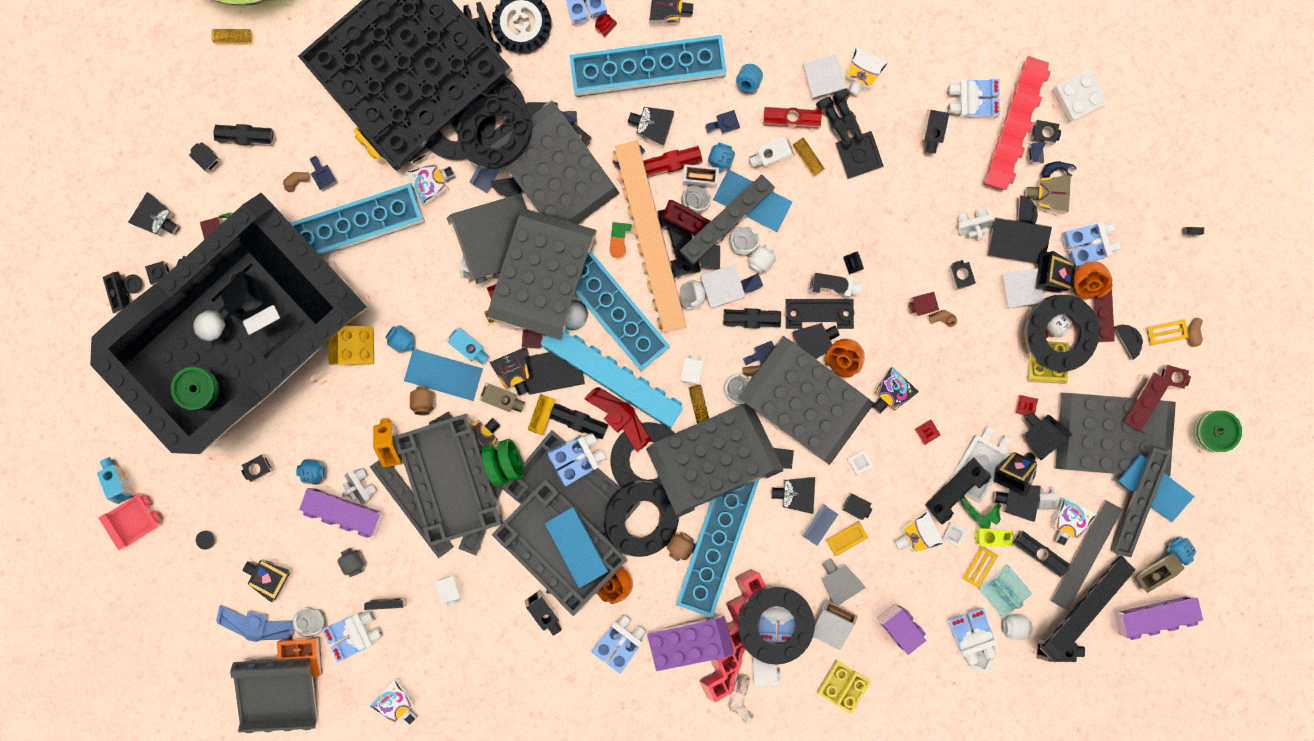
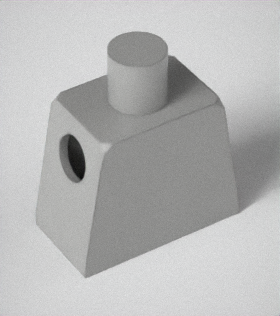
M832 558L822 564L828 574L821 579L833 604L839 606L866 588L845 564L837 567Z

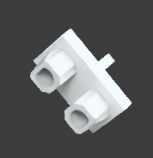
M986 208L976 210L977 218L971 220L968 213L959 214V236L969 234L970 238L976 236L977 240L981 241L983 240L982 234L988 233L987 228L993 227V216L988 214Z
M363 468L355 471L350 470L344 475L348 482L342 484L346 490L342 493L343 497L349 495L352 501L358 498L360 503L364 504L376 492L371 483L363 487L359 482L367 477Z

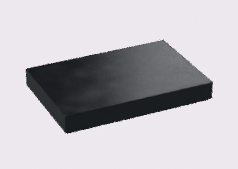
M994 217L987 255L1039 264L1040 254L1046 253L1048 250L1052 227Z
M552 352L529 356L534 375L533 379L526 381L529 395L585 384L582 370L576 369L567 363L565 359L559 358Z

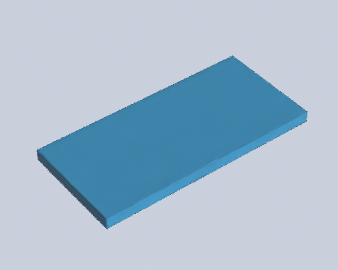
M728 169L713 200L727 207L753 181ZM772 192L746 217L778 232L793 201Z
M413 348L404 381L474 401L483 368Z
M1141 454L1118 480L1133 493L1146 458ZM1164 473L1151 507L1173 522L1195 496Z
M571 507L545 523L579 588L609 572L575 507Z

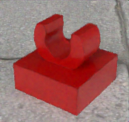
M1018 395L1015 414L1029 416L1032 412L1036 413L1038 399Z
M932 419L914 429L924 445L941 436Z

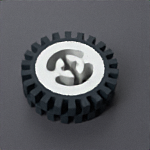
M500 0V3L496 4L495 11L492 13L491 24L497 40L506 49L512 50V52H532L533 49L540 48V45L544 44L546 38L550 35L552 20L549 10L542 0ZM524 10L531 12L535 17V25L530 32H527L531 27L528 15L523 13ZM513 13L516 14L513 16L512 21L515 29L521 32L519 35L512 33L508 27L509 18ZM519 19H523L524 21H526L524 22V26H520V24H517L520 22Z

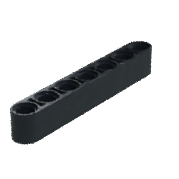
M1122 555L1116 558L1042 644L1040 649L1054 663L1061 659L1136 569Z

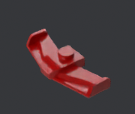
M600 387L594 388L584 398L585 401L607 413L603 419L617 433L623 428L637 453L651 441L647 431L636 415L635 409L628 402L618 399Z

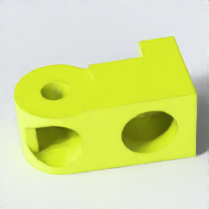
M976 528L975 545L1013 546V531Z

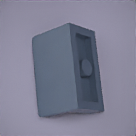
M477 167L469 182L488 194L492 187L490 181L496 180L502 168L483 169Z
M822 503L801 536L818 546L839 514Z

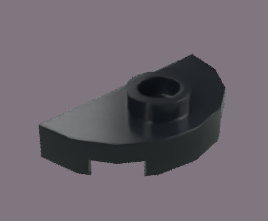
M513 177L490 181L492 188L501 196L510 197L523 192Z
M1019 195L1017 221L1036 223L1038 211L1034 202L1026 196Z
M1121 324L1114 326L1129 356L1134 360L1140 355L1143 339L1140 332L1130 325Z

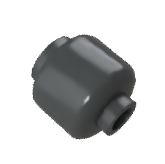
M351 548L340 552L342 556L337 559V563L343 575H349L350 578L363 572L365 562L359 550L352 551Z

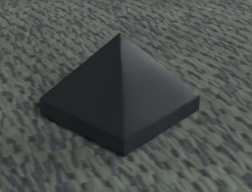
M858 251L843 257L849 275L864 269L863 261Z

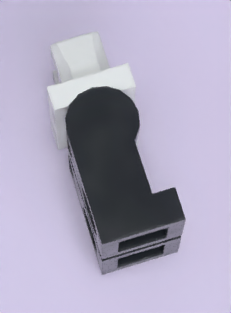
M814 273L811 275L809 294L817 295L821 290L830 292L835 296L841 295V298H848L851 295L859 296L862 292L863 283L853 282V277L849 276L844 278Z

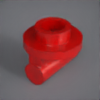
M602 14L596 19L595 28L605 37L617 22L609 14Z

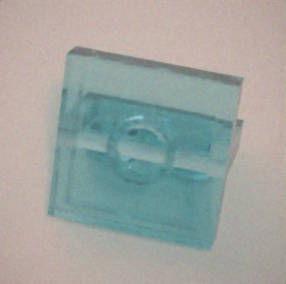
M1008 564L978 588L1002 618H1005L1014 609L1019 610L1023 607V602L1033 594Z

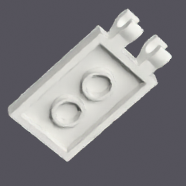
M990 426L986 427L982 437L977 434L975 435L949 479L950 481L973 457L976 458L983 468L990 473L991 478L980 489L974 485L965 495L980 504L994 482L995 467L1010 455L1006 452V449L1012 439L1004 435L998 447L990 443L989 440L995 432V429Z

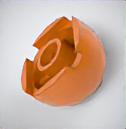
M1091 261L1079 266L1074 274L1075 290L1082 298L1103 297L1113 287L1110 270L1100 262Z
M844 338L837 340L828 349L826 354V364L830 365L833 368L832 371L841 377H853L854 374L861 371L865 362L864 349L853 339Z
M622 567L597 592L601 600L610 604H616L627 599L633 588L631 574Z

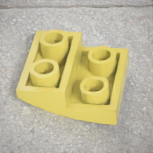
M1047 341L1049 346L1056 351H1069V343ZM1029 352L1028 381L1067 384L1068 371L1059 372L1046 369L1039 365Z
M835 660L816 693L852 714L870 685L871 680Z

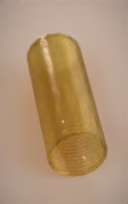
M214 28L211 31V39L213 43H251L252 32L251 29Z
M804 137L793 144V147L814 176L825 169Z
M701 384L688 387L695 412L694 415L697 419L696 423L709 419Z

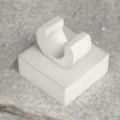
M1054 488L1050 489V493H1044V489H1040L1038 510L1058 508L1059 493H1055Z

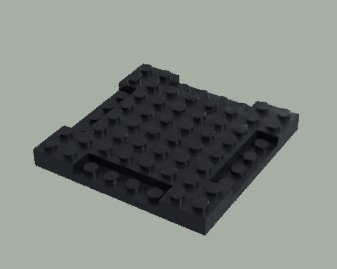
M362 0L298 55L299 59L396 172L425 147V143L482 94L485 96L513 71L452 0Z

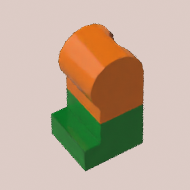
M612 222L609 249L613 258L621 259L625 256V234L631 233L632 224Z

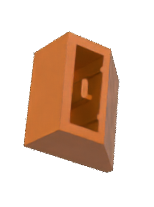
M319 637L277 641L278 660L311 658L313 676H321Z

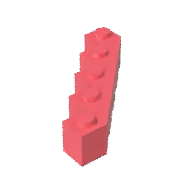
M1027 56L1010 102L1009 111L1002 126L1001 135L993 152L992 162L987 170L986 184L1007 190L1009 184L1014 183L1016 173H1014L1015 164L1018 158H1022L1025 148L1022 147L1024 137L1027 132H1031L1034 122H1031L1032 113L1035 107H1039L1041 103L1040 90L1043 82L1048 81L1051 71H1048L1049 62Z
M752 569L735 578L742 595L726 603L733 618V621L728 623L727 627L734 654L725 658L711 660L715 673L699 681L706 697L714 703L732 694L735 677L738 675L743 662L742 657L745 648L738 636L739 612L745 601L752 594L766 588L760 573Z

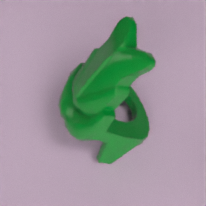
M965 496L961 498L964 509L983 528L989 529L991 522L995 525L1000 523L999 511L1001 505L999 503L983 516Z

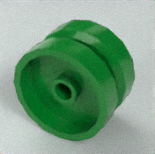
M198 367L184 368L175 375L171 383V395L175 403L188 410H205L213 405L219 394V383L215 375L206 369ZM193 386L197 387L196 391L192 390Z
M1224 410L1209 411L1197 419L1194 426V436L1197 443L1204 450L1209 452H1227L1233 450L1239 444L1242 438V425L1233 413Z
M512 439L499 441L498 446L490 444L482 448L484 469L490 482L495 487L507 484L508 479L511 482L523 479V461Z

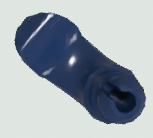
M1054 161L1044 165L1041 176L1049 178L1053 172L1061 169L1064 171L1065 176L1069 175L1072 177L1073 175L1068 172V168L1077 170V167L1071 163Z

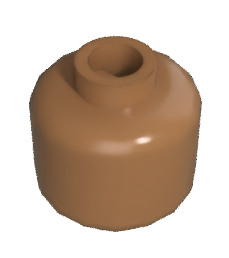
M417 386L409 395L410 410L415 415H428L434 409V393L428 390L426 386Z
M683 532L674 534L667 545V550L670 552L669 556L678 562L680 559L687 560L695 549L694 539Z

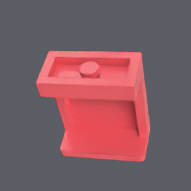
M137 493L134 497L109 513L98 517L118 550L125 549L162 525L160 523V515L156 510H152L150 507L151 501L146 494Z

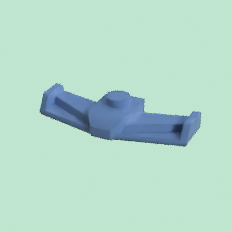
M223 605L219 606L216 618L217 624L245 637L246 640L258 642L262 640L292 639L293 620L266 622L267 614L247 611V616L245 617Z

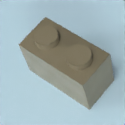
M1173 552L1144 569L1136 578L1146 593H1149L1179 575L1185 567Z

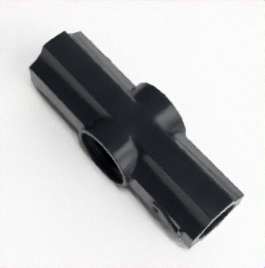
M215 124L213 130L214 141L232 142L237 145H272L274 138L273 128L253 127L247 124H236V126Z
M744 308V310L724 309L723 326H743V328L755 329L761 327L781 328V311H765L757 308Z
M556 403L549 419L567 425L568 428L581 433H592L594 437L602 440L609 425L591 418L588 414L575 409L571 410Z
M1023 530L1013 542L1016 547L1060 578L1070 566V563ZM1039 549H1044L1046 552L1043 559L1037 557Z

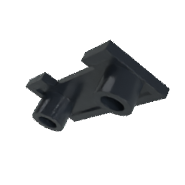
M665 209L657 211L661 227H668L676 260L670 261L674 277L701 272L699 262L692 265L680 253V250L692 239L691 233L662 218Z
M785 299V329H802V322H837V329H854V299ZM795 311L796 316H792L791 312ZM844 311H848L849 315L844 316Z
M973 457L925 505L939 523L943 525L954 514L951 508L974 485L980 489L984 484L988 483L991 475Z

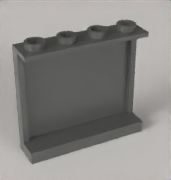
M521 193L455 212L446 218L449 225L453 224L471 276V279L468 280L469 283L476 282V284L486 282V278L491 276L494 279L499 278L518 217L523 208L527 209Z
M311 658L232 663L230 675L231 678H234L240 723L238 733L244 732L249 734L261 731L269 733L281 730L288 732L300 729L305 731L316 729L318 717Z

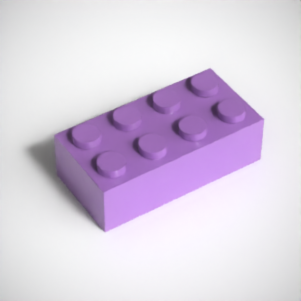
M313 487L306 489L299 508L300 511H303V516L312 519L322 518L321 522L329 525L339 524V528L345 531L356 530L358 535L365 538L377 535L384 516L383 512Z
M1190 595L1115 612L1119 634L1130 638V640L1140 639L1142 634H1149V636L1158 635L1160 630H1179V626H1197L1199 621H1204L1198 597Z
M893 604L876 618L898 647L907 655H910L927 641L924 638L926 635L925 631L920 625L912 621L914 619L913 616L901 605L898 607Z
M725 615L658 629L647 634L656 672L721 659L734 654Z

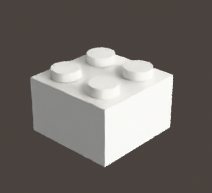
M1091 69L1053 88L1069 123L1108 103Z

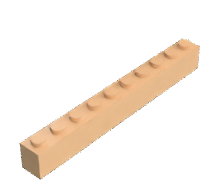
M635 140L616 145L613 156L615 162H619L621 168L617 171L620 181L624 180L626 187L622 188L625 200L629 199L630 206L627 207L629 216L634 218L635 225L632 228L635 237L638 236L640 244H637L639 254L643 255L645 259L642 266L644 273L649 274L650 281H647L649 292L654 293L655 299L652 300L654 311L658 310L660 318H657L659 329L668 332L687 327L639 142Z

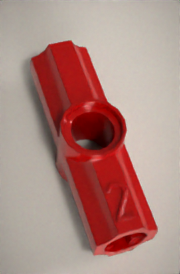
M764 107L763 124L787 125L790 127H821L822 110L798 109L795 107ZM795 113L798 119L792 122L787 118V115Z
M698 145L680 151L679 149L668 151L661 156L643 161L648 177L663 172H675L683 169L684 165L703 162Z

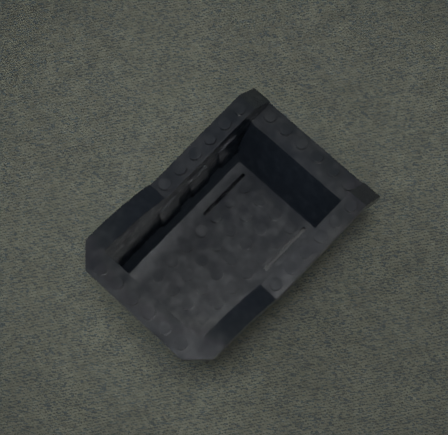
M261 192L242 204L157 284H154L138 296L91 337L90 366L170 453L202 454L240 419L269 397L345 325L363 313L368 307ZM233 270H242L254 277L263 304L244 319H238L232 315L228 319H224L225 327L217 339L213 341L201 340L195 334L193 328L194 321L200 313L207 310L219 313V310L224 306L221 295L229 285L227 280L229 273ZM274 305L280 318L249 335L243 321ZM198 367L206 369L215 375L219 383V394L212 406L205 410L194 411L184 409L175 403L171 395V383L175 375L184 368ZM193 386L192 390L196 391L197 387Z

